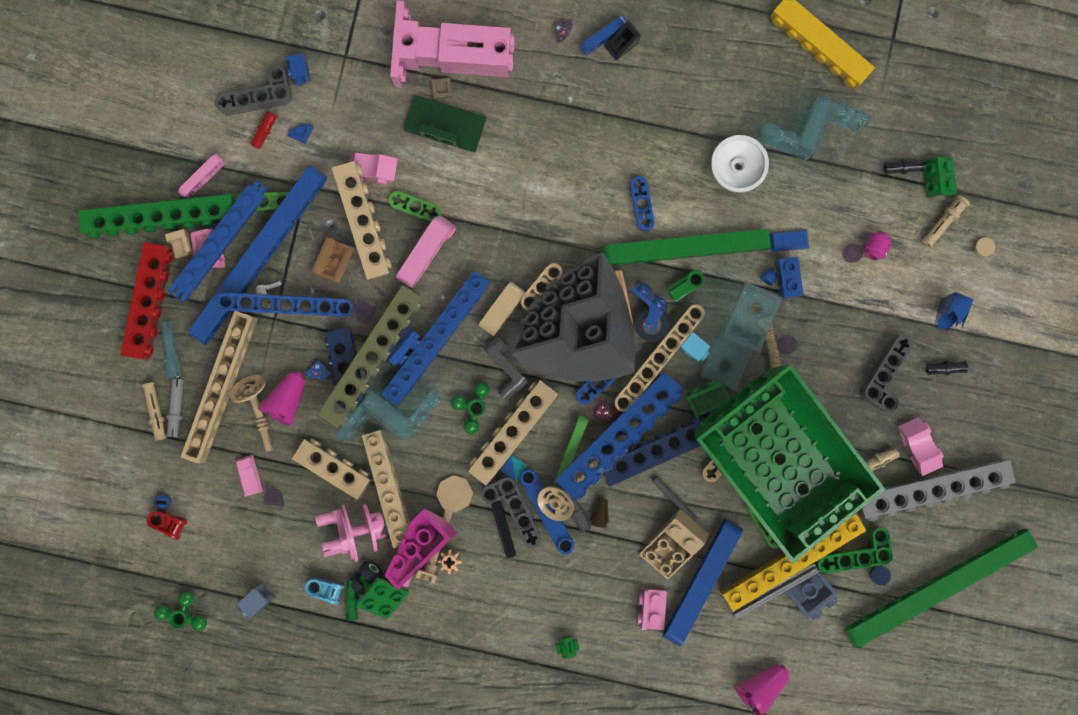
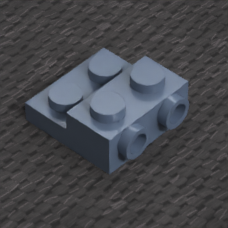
M820 572L785 591L807 620L819 618L823 614L821 610L826 606L828 608L834 606L838 602L836 598L839 597L838 593Z

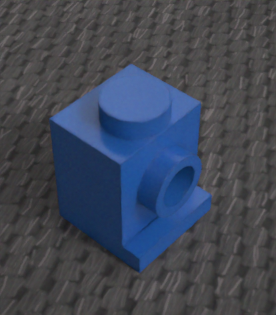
M304 54L285 57V61L290 66L287 67L289 78L294 80L296 86L305 85L306 82L311 81L308 62Z

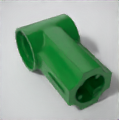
M692 271L666 289L674 302H677L701 287L705 277L700 271ZM692 275H697L700 278L698 285L691 283L690 277Z

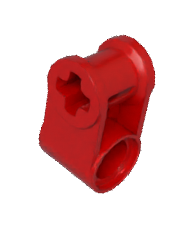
M165 510L151 512L146 519L150 528L176 540L180 539V533L184 525L188 523L186 519ZM156 514L161 516L162 521L160 524H157L154 520Z

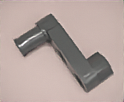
M497 336L484 348V351L510 377V381L498 392L507 401L518 389L520 390L528 381L503 356L509 348Z

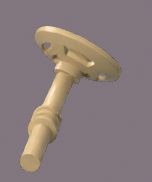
M251 375L237 382L230 390L229 397L236 403L250 400L257 419L255 422L258 423L256 426L259 427L257 430L260 431L265 452L273 451L268 433V422H265L267 418H264L263 413L257 409L259 406L257 395L264 388L266 381L261 375Z
M591 462L589 467L593 468L597 462ZM579 475L576 477L575 481L581 482L584 480L585 476ZM548 486L543 488L538 494V506L548 518L555 521H565L573 514V501L561 488ZM552 491L547 495V497H544L546 492ZM549 503L556 512L550 511L545 504ZM567 507H569V511L565 514H562V512H564L567 509Z

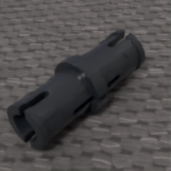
M902 159L900 162H885L883 168L890 169L884 170V174L901 173L903 175L908 172H923L925 165H917L925 164L923 159L912 161Z
M949 360L941 363H926V366H928L926 367L927 375L944 374L948 376L954 373L968 372L966 370L968 369L967 361L949 362Z

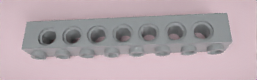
M1002 459L885 487L882 493L859 510L860 518L873 521L879 519L878 516L884 514L886 517L897 515V511L904 510V512L915 511L917 506L923 505V508L935 506L934 502L938 501L948 503L954 501L953 498L959 496L960 499L972 497V493L979 492V494L990 493L992 488H997L998 490L1010 488L1009 484L1016 483L1011 461ZM991 472L994 475V479L992 482H990L988 479V476ZM974 477L975 485L971 487L969 481ZM955 481L957 488L955 491H952L951 484ZM934 486H937L938 493L934 496L932 489ZM918 490L920 496L917 500H914L913 494ZM897 495H900L901 502L896 505L894 499ZM881 499L883 505L880 509H877L876 501Z

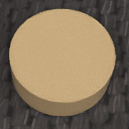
M981 238L975 242L974 251L980 257L990 256L995 251V243L990 238Z

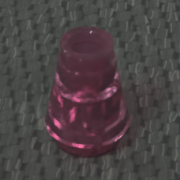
M599 402L593 416L597 417V420L614 423L622 415L606 402Z

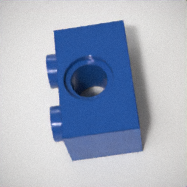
M798 257L783 258L775 261L780 299L804 295Z

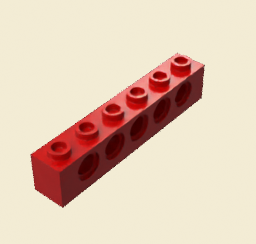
M143 243L120 353L122 356L149 360L153 355V339L156 338L158 333L156 325L162 313L160 308L161 301L165 298L164 286L165 282L169 279V263L173 260L172 249L167 246ZM159 260L158 268L154 269L153 263ZM155 279L154 287L150 288V280ZM150 297L151 304L147 307L145 301ZM146 316L148 321L145 325H142L141 320ZM142 334L144 340L139 344L137 339Z

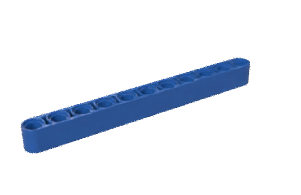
M309 166L191 326L188 334L203 345L210 342L232 312L221 310L217 306V297L224 292L246 293L327 180V176L313 166ZM223 296L221 299L224 306H230L232 303L231 298L228 296Z

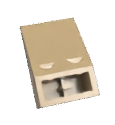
M679 509L656 533L639 555L668 580L705 545L709 533L684 511Z

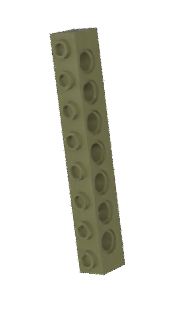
M403 285L399 288L316 417L335 429L338 426L343 427L349 418L346 416L349 409L354 410L359 402L357 397L360 392L362 394L366 392L370 385L367 383L371 376L374 378L380 370L378 367L381 360L385 362L391 352L388 349L392 344L395 346L401 337L399 332L402 328L406 329L410 324V315L412 312L416 314L422 304L419 303L421 300L420 296ZM399 305L406 307V314L398 312L397 308ZM387 322H395L396 330H390L387 327ZM377 337L385 338L386 345L379 346L377 344ZM373 353L376 357L375 362H368L366 354ZM356 370H364L365 378H357ZM346 385L354 387L355 393L353 395L345 393ZM336 401H340L344 404V410L342 412H338L334 409V403Z

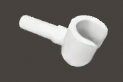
M278 281L269 285H258L255 290L256 293L267 294L266 290L282 284Z

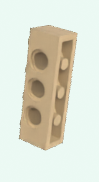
M313 438L310 440L304 439L292 460L359 500L372 481V478L369 477L370 473L361 468L357 470L352 467L353 463L345 458L343 460L336 457L337 453L329 448L327 450L320 447L321 443ZM315 452L321 454L322 458L319 463L313 460ZM331 462H335L338 466V470L335 473L329 470ZM348 472L354 475L352 483H348L345 479Z

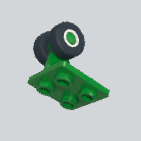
M365 561L359 568L360 573H355L350 579L352 581V589L362 595L356 602V607L388 619L406 598L409 591L403 587L397 590L391 582L381 579L383 572L376 563Z

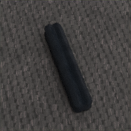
M495 502L491 507L506 558H512L516 556L503 506L501 502Z

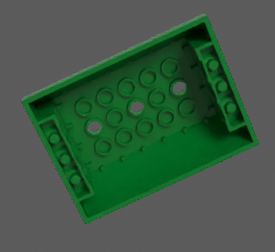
M791 364L781 365L762 373L704 419L695 431L694 436L792 564L885 490L884 486ZM755 423H759L761 427L757 434H754L751 430L752 425ZM781 453L784 457L783 462L776 464L775 456ZM800 484H805L807 487L803 494L798 493V486Z

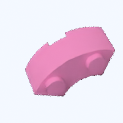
M356 152L349 156V162L356 161L357 165H361L363 171L361 176L362 183L364 180L376 182L379 185H387V182L394 181L397 158L381 154L368 155ZM350 177L352 178V182H356V179L354 177Z
M918 417L898 426L903 445H908L913 455L910 459L922 476L943 467V453L934 444L930 435L931 429L927 423H923Z

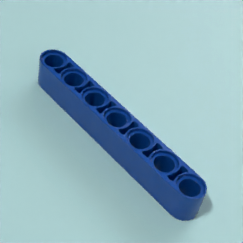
M224 292L217 297L216 301L217 306L225 311L339 317L349 316L353 312V303L346 298ZM223 296L231 298L232 303L230 306L222 304L221 299ZM243 297L251 299L252 304L250 307L242 305L241 300ZM263 298L270 299L272 303L270 308L262 307L261 300ZM283 299H288L291 302L290 309H283L281 307ZM301 301H309L311 308L303 310L300 307ZM323 301L329 302L331 305L330 310L322 311L320 303ZM346 302L350 305V310L344 313L340 311L339 305Z
M727 519L722 522L667 624L662 636L663 638L679 647L684 643L735 548L743 528Z

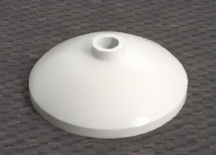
M736 135L723 140L716 147L711 159V169L714 178L723 188L732 192L743 193L755 189L763 182L768 173L769 159L766 150L757 140L749 136ZM735 164H739L741 169L737 170Z

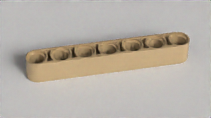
M692 305L683 313L614 400L616 410L625 412L641 396L703 319L705 312L702 306ZM691 309L698 310V319H694L691 317ZM679 324H685L687 326V332L685 334L679 332ZM669 338L673 339L676 343L673 349L668 348L666 345V341ZM656 353L663 355L664 360L661 364L654 361ZM644 368H648L652 372L649 379L642 376ZM632 383H637L640 387L637 394L630 391ZM620 398H625L628 401V405L624 409L618 406Z

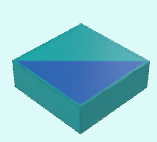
M511 455L501 471L517 481L527 465Z

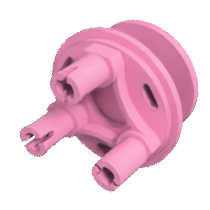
M344 504L341 505L339 510L315 516L317 527L335 523L339 531V539L322 543L321 547L324 558L342 553V555L349 553L350 559L358 562L353 537L367 533L373 552L378 551L376 540L386 536L382 514L380 512L369 514L367 505L362 504L365 524L352 528Z

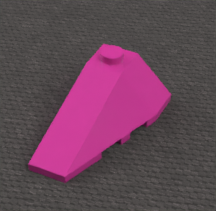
M423 509L410 522L408 530L400 542V547L384 576L399 590L457 532L444 518L427 509Z

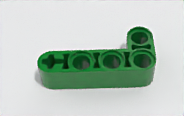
M873 526L867 532L868 547L831 552L814 562L818 570L824 573L887 565L893 559L890 534L885 528ZM881 531L882 537L880 540L877 541L875 538L876 532ZM881 550H884L885 557L880 560L878 554ZM862 553L866 554L864 562L859 561V556ZM842 556L847 557V562L845 565L840 564V559ZM824 560L834 563H826L825 567L821 566V563H824Z

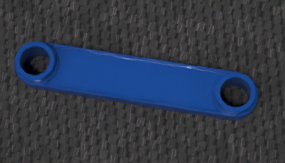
M524 469L520 474V481L560 553H571L574 549V542L563 521H555L548 518L538 506V494L544 488L534 470ZM526 472H531L534 475V480L530 483L523 480V475ZM549 503L545 504L550 511L556 512ZM562 541H569L571 547L568 550L561 549L560 544Z

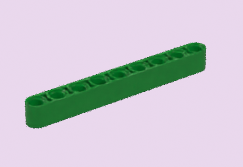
M769 229L604 245L601 246V253H604L611 266L762 251L771 249Z

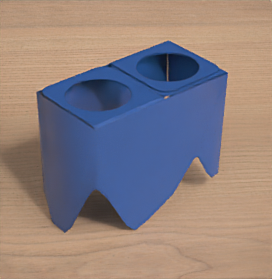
M957 292L941 298L935 323L938 322L939 329L950 328L955 322V327L962 322L963 328L974 299Z

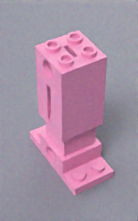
M397 0L390 77L397 88H402L403 82H406V70L419 71V66L440 67L441 72L509 77V71H513V54L511 53H514L515 48L514 35H511V28L450 23H441V28L420 27L418 21H411L409 8H406L405 2Z

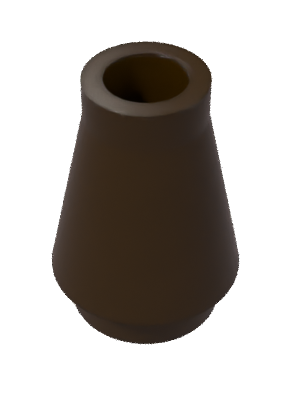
M597 499L590 519L592 521L591 526L607 527V523H609L608 500Z

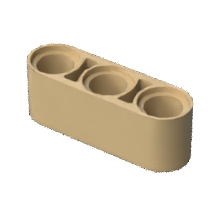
M558 264L548 265L523 295L521 305L525 311L530 312L528 307L524 305V301L527 298L535 300L537 297L541 298L545 293L538 292L536 289L537 285L543 283L548 286L556 279L549 276V270L557 269L559 271V275L556 277L557 280L562 277V268Z
M510 282L478 326L494 337L521 302L526 292L513 282Z

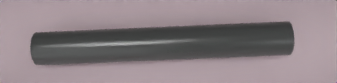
M658 476L652 481L678 509L684 511L694 521L698 519Z

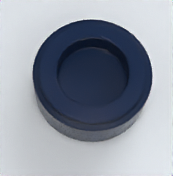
M875 566L870 571V578L873 583L882 586L890 581L891 573L884 566Z

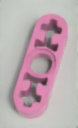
M218 154L211 156L179 188L178 193L184 199H190L223 167L225 161Z

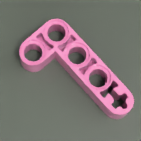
M442 216L435 217L403 264L396 278L413 289L443 243L450 239L457 227Z

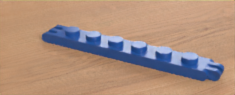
M258 180L253 186L249 184L168 289L170 294H173L178 289L174 294V297L177 299L184 294L180 299L182 303L189 299L265 199L264 193L267 187L263 185L257 190L261 185V182Z

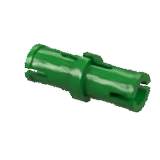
M348 580L346 581V598H344V603H346L345 620L355 621L358 620L356 602L360 598H358V593L351 587L352 581Z

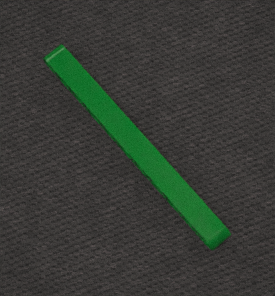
M1028 528L1019 530L853 622L844 631L854 648L861 647L1032 552L1038 545Z

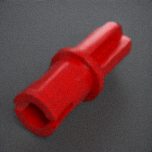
M268 111L266 112L260 126H257L258 130L250 143L253 147L261 149L267 136L271 134L270 130L278 118L276 115Z

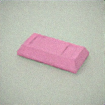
M250 455L234 460L244 497L263 492L254 456Z

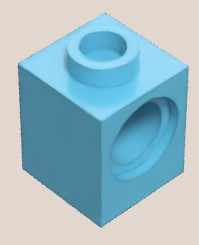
M692 332L679 349L695 362H699V360L704 361L710 354L708 349L711 346Z

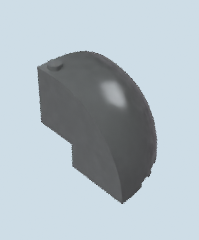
M602 252L581 261L582 264L573 270L571 268L567 269L566 273L559 280L557 278L554 279L545 288L547 291L541 298L537 297L528 308L530 312L525 318H522L520 322L522 327L519 333L515 334L512 343L511 355L515 359L539 373L572 381H601L634 373L635 343L630 312L617 275Z

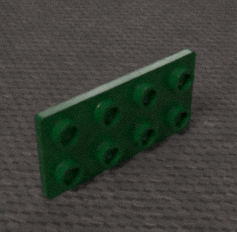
M415 95L404 131L475 153L484 129L486 116Z

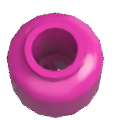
M885 232L871 233L863 245L864 254L874 261L884 259L892 247V242L889 239V235Z

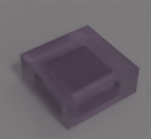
M358 299L350 316L369 325L377 308Z

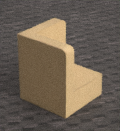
M182 229L165 234L167 242L172 244L176 258L179 259L193 255L192 241L188 231Z

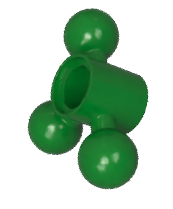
M479 382L475 385L474 392L477 397L470 403L466 402L464 397L460 395L454 396L451 399V407L454 410L460 411L465 408L468 409L471 418L464 424V430L468 434L477 433L479 430L477 418L482 416L486 410L482 400L483 397L489 394L490 389L485 382ZM474 403L482 405V411L478 414L472 412L471 407Z
M187 591L179 595L178 602L181 606L175 612H170V609L165 605H160L154 610V616L157 620L164 621L169 618L170 625L176 629L190 624L193 630L203 631L207 626L205 617L196 616L192 618V613L187 607L193 604L194 596ZM178 614L183 615V617H184V622H183V623H181V622L178 621V619H177V615H178Z

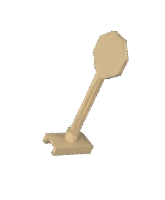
M453 475L439 484L436 496L442 508L445 509L443 518L448 523L453 512L456 513L470 504L473 491L467 479ZM439 552L425 564L423 571L418 570L417 579L421 580L423 576V580L430 582L432 577L431 583L436 585L438 577L434 574Z

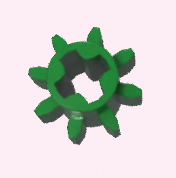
M572 635L558 638L559 643L555 644L557 655L562 654L563 659L575 657L577 655L576 651L580 650L578 639L573 640Z

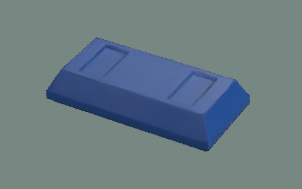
M807 230L769 233L771 252L809 249Z

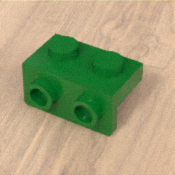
M935 157L925 160L923 172L926 197L957 195L953 157Z
M717 380L706 383V388L700 390L697 387L688 391L689 395L685 398L689 401L695 417L721 407L730 399L723 381L717 382Z

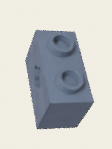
M262 583L237 603L239 612L244 617L248 616L251 619L262 611L276 596Z

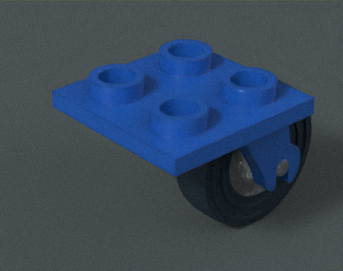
M638 282L632 291L650 307L638 314L635 328L642 339L656 342L663 339L670 328L669 317L664 312L668 307L666 305L667 302L661 296H655L651 292V287L646 283Z

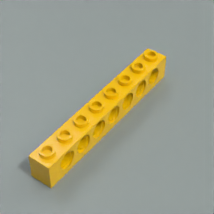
M854 514L793 564L782 553L719 592L728 607L734 612L864 533L866 529L857 514Z

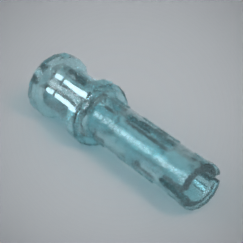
M172 321L159 322L165 358H163V364H165L167 373L165 379L182 378L183 374H181L179 366L181 359L176 353Z

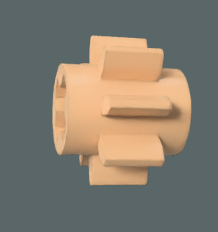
M450 549L447 555L444 552L441 553L443 560L437 561V563H442L441 571L446 569L448 574H450L452 569L455 571L459 570L456 566L462 563V560L457 559L459 552L452 554ZM448 557H451V560L455 561V563H453L451 566H449V564L445 562L448 559Z

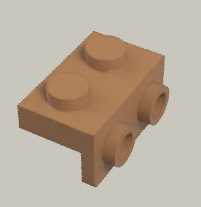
M326 237L312 272L340 283L354 248Z

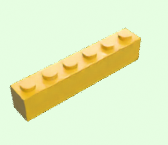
M783 0L771 14L770 18L777 27H782L790 38L796 39L801 43V47L804 50L814 54L818 62L828 66L831 73L841 77L848 87L856 90L875 69L872 64L796 0Z

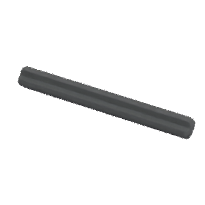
M814 563L736 611L733 612L731 610L732 615L738 619L819 572Z

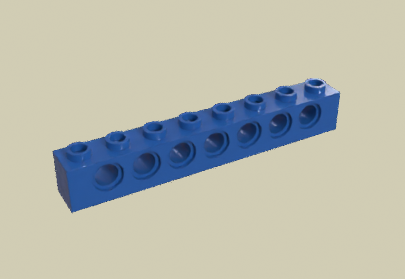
M473 271L381 395L396 406L401 405L491 285L488 280L476 271Z
M666 373L661 375L555 480L558 487L564 490L573 501L577 498L581 499L586 494V489L591 484L595 485L600 480V475L604 471H609L614 466V461L618 457L622 458L627 453V448L632 443L636 444L641 439V434L645 430L649 431L655 425V420L659 416L663 417L668 412L669 407L673 403L676 404L682 398V387ZM659 395H665L666 399L658 400L657 397ZM646 408L653 409L649 414L643 412ZM634 421L640 423L637 427L630 426ZM619 435L626 436V438L622 441H618L616 439ZM604 449H612L610 454H603ZM591 462L599 463L596 468L589 467ZM583 475L585 479L582 482H576V477Z

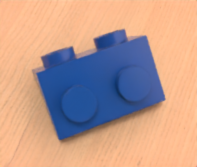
M410 327L403 329L399 334L401 337L395 346L392 344L388 349L391 353L387 359L396 367L399 364L402 366L409 358L407 355L411 350L414 351L420 343L419 340L422 338Z

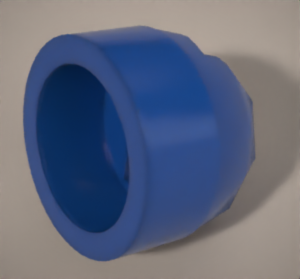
M769 269L765 270L759 278L767 285L772 286L776 281L777 275L774 270Z
M160 494L155 498L154 505L160 510L167 509L171 505V498L167 494ZM158 500L166 501V504H158Z

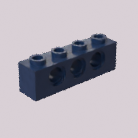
M349 327L326 332L327 337H324L326 348L330 349L331 356H328L330 367H333L334 370L332 375L334 386L337 385L343 375L340 371L341 365L343 363L350 365L357 354L353 332ZM343 344L345 352L339 355L336 349L339 345ZM357 369L355 372L356 377L362 379L360 369ZM354 387L352 391L348 393L345 391V393L347 395H353L355 393ZM360 392L357 400H359L357 405L367 403L365 393L362 394ZM337 401V404L341 405V408H344V404L340 401Z

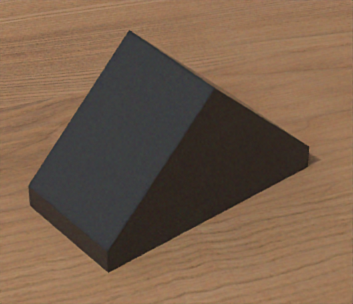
M628 20L605 45V48L617 61L639 44L641 34Z

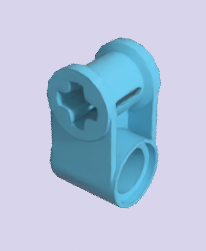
M312 577L305 585V592L311 597L338 605L341 590L345 585L321 577ZM312 582L318 583L320 586L319 591H313L310 584Z

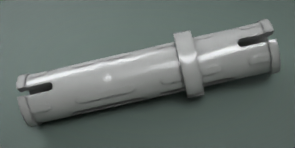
M171 379L169 415L166 417L168 419L166 437H172V434L173 437H179L180 420H182L180 415L184 380L178 379L177 387V380Z

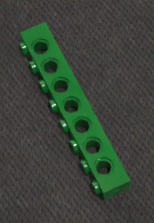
M228 194L79 210L80 233L89 239L100 238V235L105 234L109 237L119 236V233L123 232L133 235L142 230L151 233L161 228L170 231L175 230V227L183 226L186 229L194 228V225L198 224L213 226V223L220 222L235 203L236 197ZM219 207V213L213 216V209ZM200 209V215L194 218V211ZM181 211V217L175 220L176 212ZM162 213V219L156 222V216ZM143 215L142 222L138 224L137 218ZM123 217L124 222L119 226L118 220ZM104 219L105 224L100 228L99 223Z

